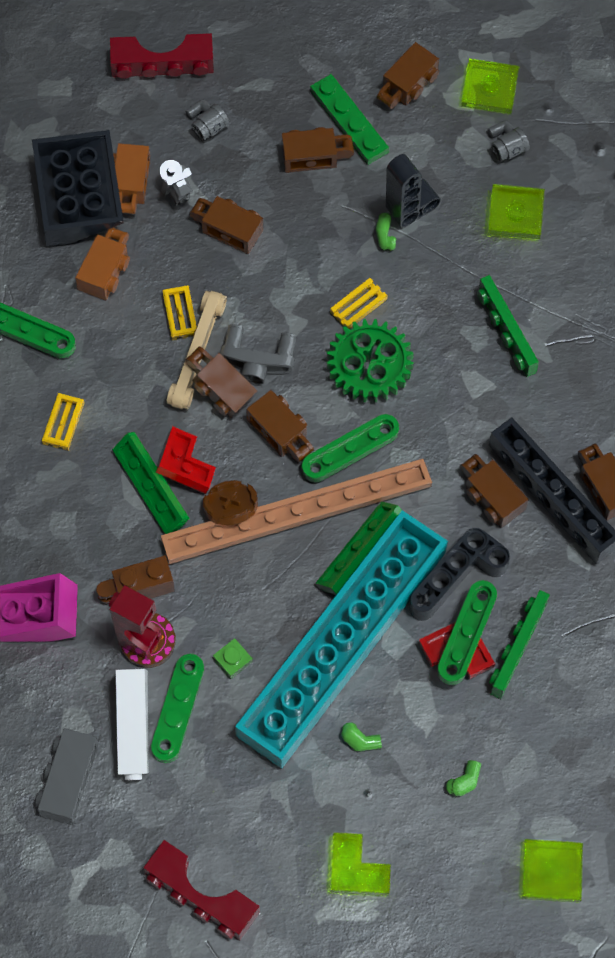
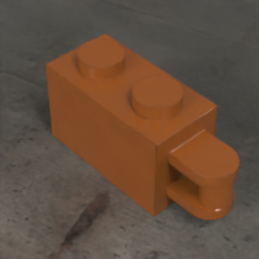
M118 143L117 153H113L122 213L136 214L137 204H145L150 166L149 146Z
M113 227L108 230L105 237L97 234L75 277L77 290L105 301L110 292L114 293L119 283L118 276L121 271L127 269L130 261L126 246L129 233Z

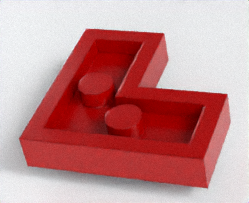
M172 426L156 473L206 494L210 488L216 467L191 457L197 436Z
M455 623L419 639L418 643L431 667L439 664ZM481 638L466 673L469 679L495 667V662Z

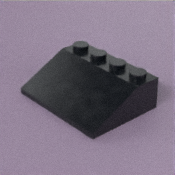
M110 130L32 139L46 246L73 243L124 224Z

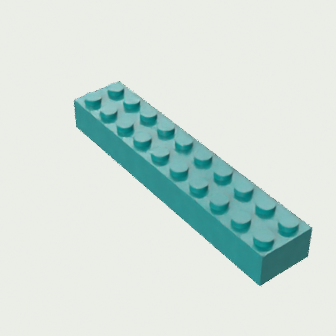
M402 510L235 726L236 737L282 769L410 601L413 592L445 555L448 541Z

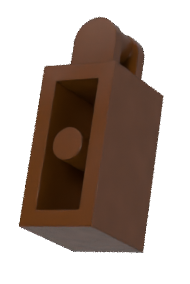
M415 42L383 75V88L378 92L376 98L390 109H393L399 102L407 106L412 99L416 100L419 98L428 82L432 83L438 77L440 72L438 70L439 58Z
M318 127L313 130H291L287 133H282L285 173L337 168V159L350 158L354 155L352 137L350 135L334 136L333 128Z
M217 196L212 203L206 199L198 198L189 213L194 220L202 223L204 234L248 255L263 232V217L254 210H246L238 206L231 199H223Z
M198 346L185 359L187 365L197 374L192 380L195 383L196 390L201 395L208 396L215 403L214 407L224 416L227 415L231 418L257 392L220 353L213 358L206 350ZM201 359L207 364L204 368L198 364Z
M270 390L246 409L247 421L281 457L289 453L297 462H300L314 451L312 444L306 439V421L300 414L297 413L295 415L289 409V404L282 395L277 396ZM298 444H300L301 447L299 449H296L295 447Z
M594 443L577 452L578 458L582 463L580 478L604 518L608 521L615 517V457L612 452L603 455L598 445ZM594 456L595 460L590 461L589 458Z
M474 454L460 465L461 471L468 478L466 486L468 497L474 503H479L483 507L484 513L490 522H496L500 528H503L527 509L529 499L494 460L486 464L477 454ZM475 467L479 469L476 473L473 472Z
M166 555L113 570V579L100 582L96 588L99 601L105 604L110 602L115 592L120 593L124 585L150 599L175 592Z

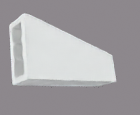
M116 670L118 774H125V780L142 779V774L149 773L148 670Z

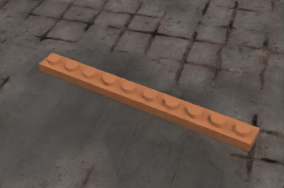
M419 459L260 506L247 521L236 525L226 526L209 521L161 535V540L168 562L172 564L432 487V481L424 459Z

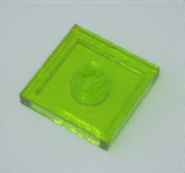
M469 58L461 106L512 114L519 66Z
M493 184L488 234L540 239L545 189Z
M524 839L522 899L580 903L582 898L583 843Z

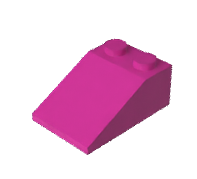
M61 573L1 585L0 642H45L76 637L78 585Z

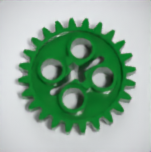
M363 319L362 326H358L353 321L352 330L344 326L343 335L336 333V342H330L329 349L331 351H327V359L330 360L327 362V369L331 370L329 377L330 379H336V388L344 385V395L352 391L353 400L359 395L363 396L364 403H366L368 396H372L375 403H377L378 395H382L385 400H388L389 391L397 395V386L405 388V379L411 378L409 370H413L414 362L411 361L413 360L414 353L409 351L411 343H403L405 341V334L397 336L396 326L388 330V322L386 321L381 327L378 326L377 319H374L372 325H368L366 319ZM379 341L380 344L375 351V359L371 360L364 380H361L366 362L370 360L374 345ZM359 342H366L369 346L359 347L357 344ZM388 351L393 353L394 355L386 357L381 353ZM354 364L357 365L359 368L356 370H350L347 368V366ZM381 374L383 378L374 379L372 375Z

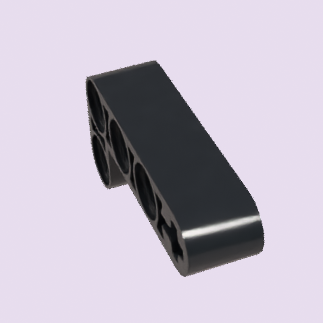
M400 154L392 159L386 168V208L401 227H407L433 211L440 204L441 198L429 183L422 179L421 173L407 155Z
M471 528L466 531L411 595L409 610L413 618L420 621L431 618L475 566L491 577L503 576L508 569L510 561L508 549L480 528ZM470 541H478L482 546L473 548L468 543ZM493 557H498L503 561V563L500 565H495L490 561V559ZM458 560L464 566L462 568H455L451 565V562ZM441 580L447 586L445 588H437L433 583ZM429 595L430 597L428 599L427 606L422 605L421 607H419L418 603L423 604L427 600V597Z

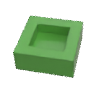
M235 638L213 655V659L230 679L234 678L253 662V658Z

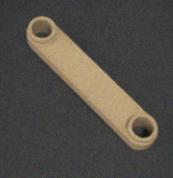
M205 291L200 311L203 313L187 357L198 346L205 350L217 316L221 317L224 313L227 296L215 291ZM186 361L177 384L172 383L169 389L167 404L175 408L188 410L194 395V389L191 387L196 373L187 365Z

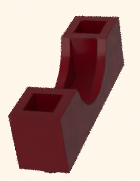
M212 33L186 34L180 46L165 53H156L145 49L140 45L135 36L110 37L112 77L126 79L135 76L151 78L159 75L180 76L183 74L205 75L214 73Z
M124 585L120 593H114L108 605L118 644L149 660L162 639L161 629L150 622L157 611L155 601Z
M163 840L143 868L147 876L146 881L159 890L163 887L171 892L169 897L179 905L184 906L186 903L195 909L193 914L203 922L207 923L210 920L218 925L217 931L231 940L235 937L240 941L259 915L260 906L236 889L220 897H210L196 891L187 878L188 856L166 840Z

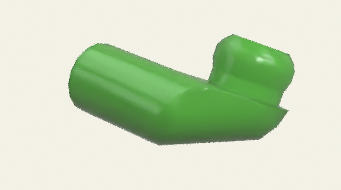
M381 213L379 215L375 229L379 247L384 251L386 249L394 250L397 240L394 236H388L391 216L388 213Z
M352 722L346 723L342 727L341 735L343 740L355 751L382 749L380 734L365 736L357 728V725Z
M468 760L465 774L456 779L448 780L446 784L447 792L452 795L455 794V796H463L473 791L477 786L481 763Z

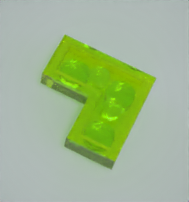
M334 833L331 893L389 896L391 864L361 863L363 834Z

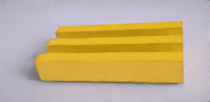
M371 278L367 279L330 308V313L343 326L349 329L352 328L353 321L358 323L387 300L388 295L385 292L382 293L380 291L381 288L378 285L375 286ZM370 289V291H368L366 294H364L361 298H359L357 301H355L352 305H350L348 308H346L343 312L339 313V312L342 311L345 307H347L349 304H351L354 300H356L358 297H360L363 293H365L367 290ZM374 295L377 296L376 299L370 302L367 306L361 309L349 320L345 319L352 312L360 308L366 301H368Z
M189 286L162 290L172 341L177 340V337H182V339L188 338L189 335L194 337L197 325ZM179 293H184L191 328L186 329ZM169 295H174L181 330L175 329Z
M61 393L57 394L42 438L43 445L48 446V444H51L55 448L63 447V450L69 451L84 406V399ZM66 401L67 403L56 436L52 438L51 435L62 402ZM74 403L76 406L65 439L61 440Z

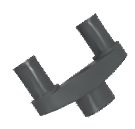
M230 324L228 326L225 344L221 346L220 354L234 368L242 370L241 375L251 385L264 384L266 374H286L293 370L295 361L293 352L296 342L294 334L288 332L281 333L278 351L276 354L241 349L244 328L237 324Z

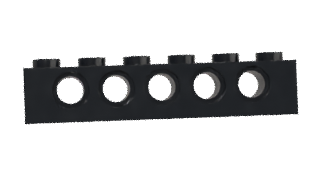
M513 417L491 432L490 448L596 565L615 551V529Z

